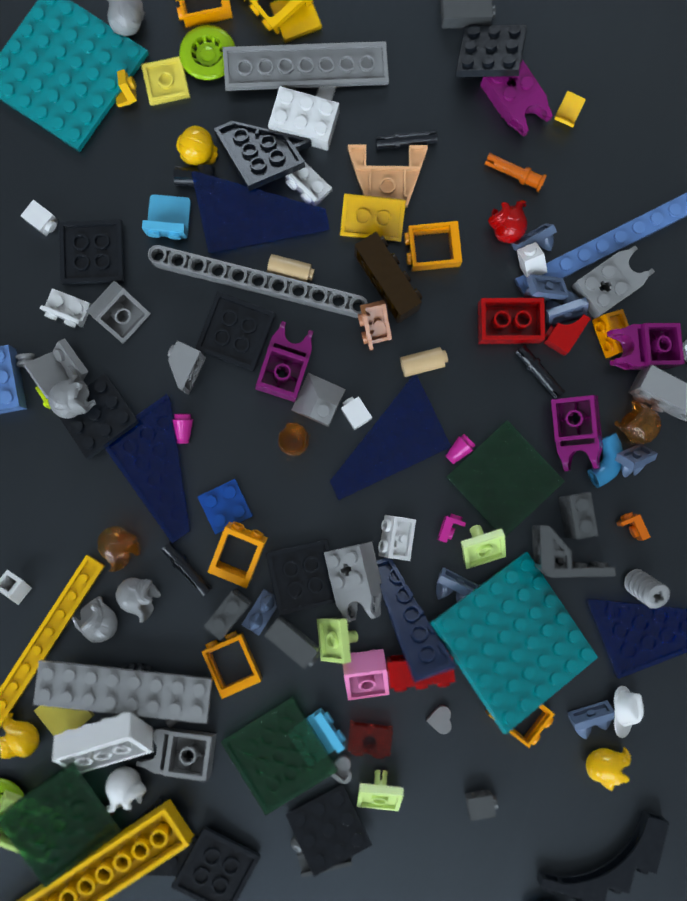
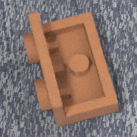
M381 300L360 305L361 314L357 315L360 327L364 326L365 329L364 332H361L363 343L368 344L369 350H374L373 344L392 340L385 301Z

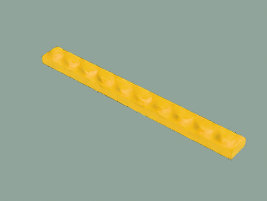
M86 555L1 685L0 728L5 716L11 713L37 673L39 661L46 659L106 565L92 556Z

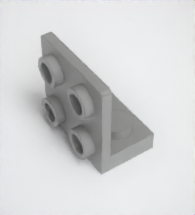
M65 338L57 342L53 352L26 362L24 365L47 399L51 389L57 383L71 378L72 374H78L84 380L88 374V370Z

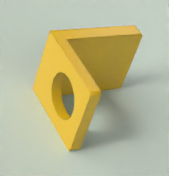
M567 91L554 119L573 128L586 99Z

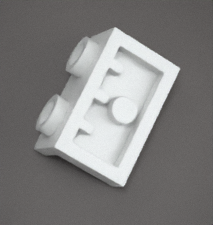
M306 162L305 168L286 175V184L293 191L296 189L301 193L300 197L308 205L311 203L316 207L332 191V187Z
M52 288L45 306L41 305L40 309L45 312V317L55 321L58 317L64 320V324L75 328L76 325L84 326L89 314L86 310L92 304Z
M385 515L381 524V540L378 544L379 556L410 561L416 519Z

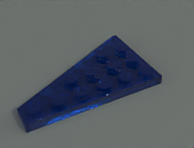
M197 171L191 172L209 254L330 230L326 209L259 189L249 191L242 184Z
M417 374L411 377L330 480L338 500L451 447Z
M166 394L136 415L140 423L105 449L169 540L175 543L191 530L177 439L172 420L171 399Z
M597 599L586 600L616 678L620 679L687 653V609L664 606L654 609L645 604Z

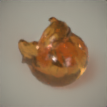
M633 400L631 402L633 411L626 414L620 423L616 420L615 425L631 442L646 444L654 440L659 434L661 418L654 409Z
M111 526L104 529L97 540L99 553L111 564L110 572L123 569L129 562V553H133L136 556L140 555L137 542L138 537L120 526Z

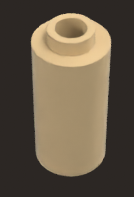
M271 254L267 272L308 282L313 280L315 269H312V264Z
M441 347L400 357L404 377L443 368L445 363L448 362L446 350L442 351Z

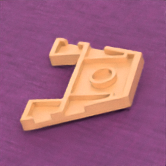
M348 145V153L362 195L406 199L405 208H408L428 145H409V166H367L366 145Z

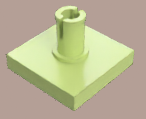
M475 525L470 528L472 538L461 541L466 569L506 557L505 535L502 528L484 534L481 525Z
M316 619L321 661L342 664L350 663L349 644L358 641L357 631H348L347 619Z
M375 770L374 784L360 783L356 807L399 811L404 788L387 786V771H382L380 780L381 770Z

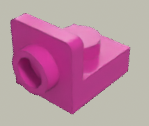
M451 514L450 517L444 516L437 540L447 543L448 539L451 540L455 528L452 527L453 524L462 527L466 526V523L462 521L463 517Z

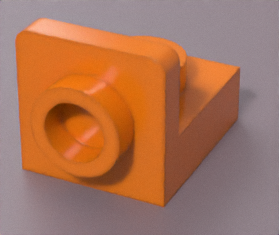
M629 512L620 516L621 520L616 522L617 526H625L630 523L629 531L633 538L644 541L651 538L640 514Z

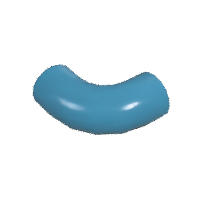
M617 433L602 438L603 457L600 468L593 469L592 467L588 470L589 478L596 488L610 482L621 470L622 464L615 461L617 453L623 451L622 443Z

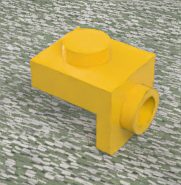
M125 69L117 71L118 86L121 92L116 97V104L118 107L130 105L137 101L136 83L132 76H128Z

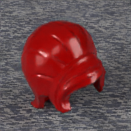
M517 201L516 205L513 206L502 202L501 211L498 212L494 208L488 223L494 229L498 240L504 243H514L519 241L527 230V218L523 211V207H526V201Z

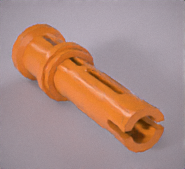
M491 152L484 164L520 180L521 185L527 184L535 188L537 192H540L547 177L545 174L540 175L531 171L530 167L522 168Z

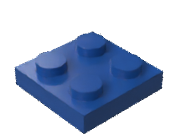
M236 479L197 497L215 534L224 531L225 526L229 522L241 523L253 517Z

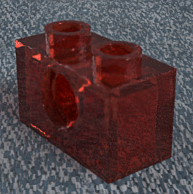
M350 721L347 751L355 756L372 754V757L377 759H384L385 756L390 757L393 735L392 726ZM372 736L375 738V743L366 745L364 739Z

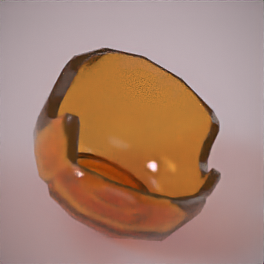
M288 423L279 432L278 445L285 454L297 456L301 455L308 448L310 438L303 426L298 423Z

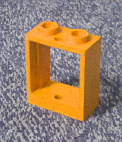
M175 0L180 3V7H177L179 20L184 21L186 28L233 18L229 0H221L222 7L188 13L185 0Z
M458 221L408 226L407 233H404L405 245H409L406 261L407 266L411 265V271L461 266L462 253ZM448 233L450 260L417 263L414 236Z
M229 522L224 528L208 573L247 589L268 537L264 536L261 531H251L244 528V525L239 522ZM229 534L257 545L248 572L219 561Z
M236 631L225 635V640L218 642L216 639L205 644L206 648L202 651V654L222 699L262 681L263 677L243 632L237 634ZM239 640L253 673L225 685L212 652Z
M544 704L539 707L543 712L524 736L515 728L509 732L528 748L539 741L540 733L544 728H548L554 720L553 716L555 714ZM486 710L487 715L493 719L489 711Z

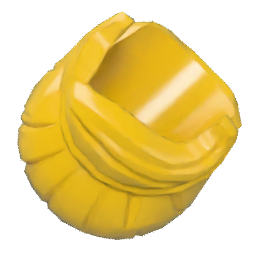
M188 127L178 137L176 148L180 153L182 161L186 164L198 166L215 163L218 157V148L214 145L211 134L204 127Z
M9 713L3 720L2 727L6 735L0 737L1 759H10L15 756L28 757L39 746L40 735L36 727L29 722L14 720L12 718L14 713Z
M623 747L622 752H616L608 748H599L592 751L587 757L586 771L592 780L600 782L606 789L613 791L616 785L629 782V777L623 774L622 770L630 765L631 755L625 747Z

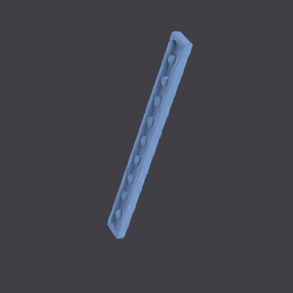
M687 193L546 263L547 273L543 274V276L565 278L686 217ZM522 275L516 278L514 282L524 298V294L529 286L526 276Z

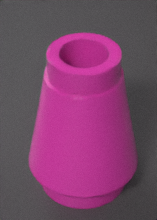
M174 414V419L172 420L177 443L187 444L189 443L193 424L191 414Z
M463 434L461 437L458 436L445 456L450 462L455 464L474 451L473 448L476 445Z

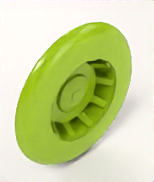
M214 25L198 26L189 31L181 42L179 56L182 66L195 78L201 80L218 79L224 76L223 47H235L234 41L220 27Z

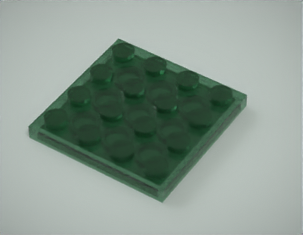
M508 420L446 476L495 530L502 528L505 537L565 482Z
M293 696L221 741L222 746L265 816L338 771L337 766Z
M73 761L0 812L1 829L45 888L121 832L119 825L107 811V808Z

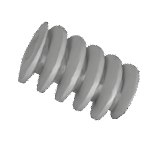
M634 569L625 577L624 587L626 591L648 607L660 608L668 601L670 597L669 588L641 569Z

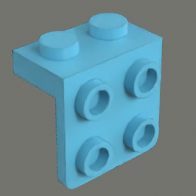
M151 195L148 220H143L142 229L145 234L152 238L187 239L191 200L187 197Z
M322 707L288 730L289 737L309 766H313L335 750L337 753H340L345 749V736L340 729L336 730L332 724L334 723L332 716L328 711L324 712Z

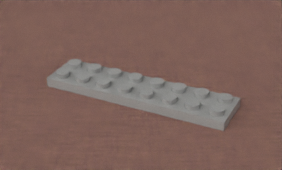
M386 41L223 47L226 91L279 89L280 86L285 88L388 85L389 83Z
M40 660L38 663L33 705L113 714L131 712L135 716L207 724L213 678Z

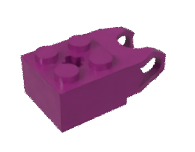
M523 59L519 76L483 77L480 86L500 116L523 137L529 131L525 114H537L546 122L551 120L553 115L548 105L547 95Z
M282 321L279 329L271 338L255 389L295 402L312 351L311 338L313 331L309 330L302 342L294 344L286 339V322ZM284 371L287 377L281 378L277 372Z
M680 323L632 324L622 329H614L607 332V337L619 341L623 348L620 358L610 360L611 366H617L624 370H642L651 365L659 369H670L685 364Z
M598 395L551 400L557 453L562 461L564 471L571 470L573 456L579 450L588 454L593 469L600 468L603 442ZM575 413L581 417L578 424L577 421H573V416H576Z

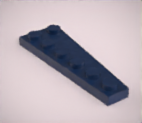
M391 558L377 560L382 582L380 583L382 598L414 683L455 669L452 658L443 643L440 642L434 628L428 622L422 608L416 602L413 593L406 585Z

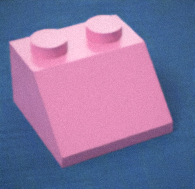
M373 649L357 653L351 652V662L343 664L348 701L390 695L384 649Z

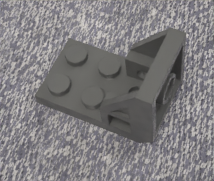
M532 525L533 561L535 562V567L544 576L550 578L616 576L615 567L608 566L607 562L593 561L590 562V566H587V563L572 562L571 550L549 525Z

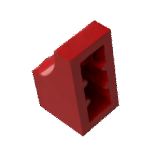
M583 314L572 324L563 325L558 322L554 327L550 325L545 332V337L547 338L543 343L562 356H565L570 352L591 318Z

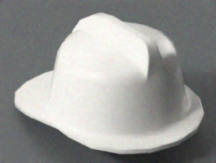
M619 686L614 695V727L616 735L624 738L629 734L632 725L638 724L642 720L644 704L640 694L630 692L626 686Z

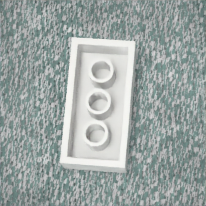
M123 712L113 718H104L100 722L84 724L82 727L74 730H65L61 734L54 735L52 761L75 774H81L152 753L153 727L133 713Z

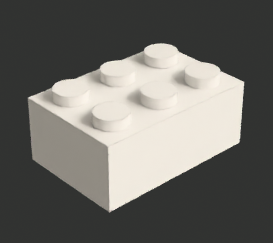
M280 86L268 127L270 130L309 138L313 147L328 151L339 115V103Z

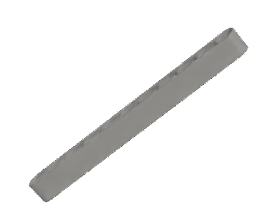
M154 245L148 251L149 260L155 267L355 318H358L357 314H361V311L354 310L353 305L355 303L368 304L365 297L161 245ZM158 253H163L164 256L161 260H154ZM183 258L184 261L181 265H174L176 259ZM197 263H203L204 266L201 270H194V266ZM217 268L224 269L223 274L220 276L214 275V271ZM242 273L244 277L242 280L236 281L234 280V275ZM256 278L264 279L263 284L260 286L254 285L253 282ZM276 283L284 285V288L280 291L273 289ZM296 288H302L304 293L301 296H296L293 294V291ZM322 293L324 295L323 300H314V294ZM335 298H342L344 304L336 306L333 304V300Z

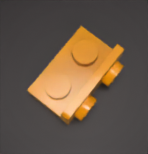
M624 310L606 313L592 320L605 358L623 353L620 342L607 337V332L629 326Z

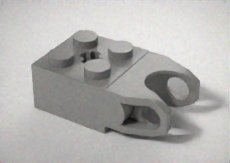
M636 245L628 250L617 252L571 286L574 293L580 298L586 297L589 303L588 312L593 319L600 317L642 287L648 277L655 272L653 269H650L649 271L637 273L630 268L629 259L638 250Z
M653 365L640 370L628 392L633 395V399L641 403L647 402L652 405L651 408L661 413L664 411L687 422V383Z
M372 541L324 552L335 603L343 618L347 619V623L356 620L358 602L362 604L371 619L381 616L382 592L380 583L382 582ZM348 608L351 611V616L348 615Z
M169 727L153 730V742L157 746L156 756L149 759H139L136 762V766L144 767L154 774L206 782L211 778L217 734ZM189 750H191L194 754L193 758H190V755H187V752Z

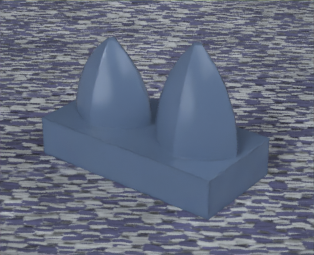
M545 223L525 234L519 241L511 243V245L517 251L526 245L536 242L542 249L551 251L554 243L553 234L557 232L554 224Z
M531 274L526 278L529 287L524 294V298L541 297L546 301L550 299L565 300L569 296L563 278Z
M567 290L569 296L564 300L563 305L554 300H548L545 305V322L547 327L549 328L550 325L555 326L558 322L564 323L579 318L583 314L587 315L589 303L586 297L580 298L574 292Z
M640 443L617 453L615 461L622 464L621 471L623 477L629 476L632 472L636 476L646 464L656 460L658 453Z
M442 567L436 585V596L440 600L456 591V601L458 602L480 585Z
M264 588L241 625L259 636L277 608L274 594Z
M608 700L567 712L575 731L585 740L588 739L592 726L597 725L601 729L607 730L615 716V711Z

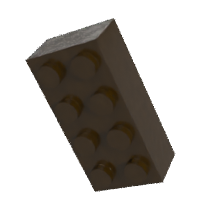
M374 232L355 244L354 256L399 324L419 311L422 304V295L417 288L413 289L409 283L411 279L405 270L402 272L398 266L400 262L394 253L391 254L387 249L388 243L384 236H379L377 232Z

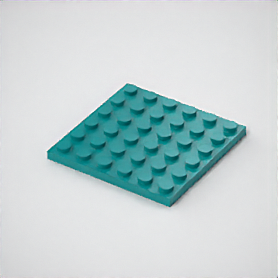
M37 0L0 52V100L80 152L116 102V97L121 92L118 86L117 71L125 69L128 76L133 77L149 53L148 50L128 37L115 33L108 24L71 0Z
M528 552L521 554L430 622L504 734L510 732L598 658L541 571L535 567V562Z

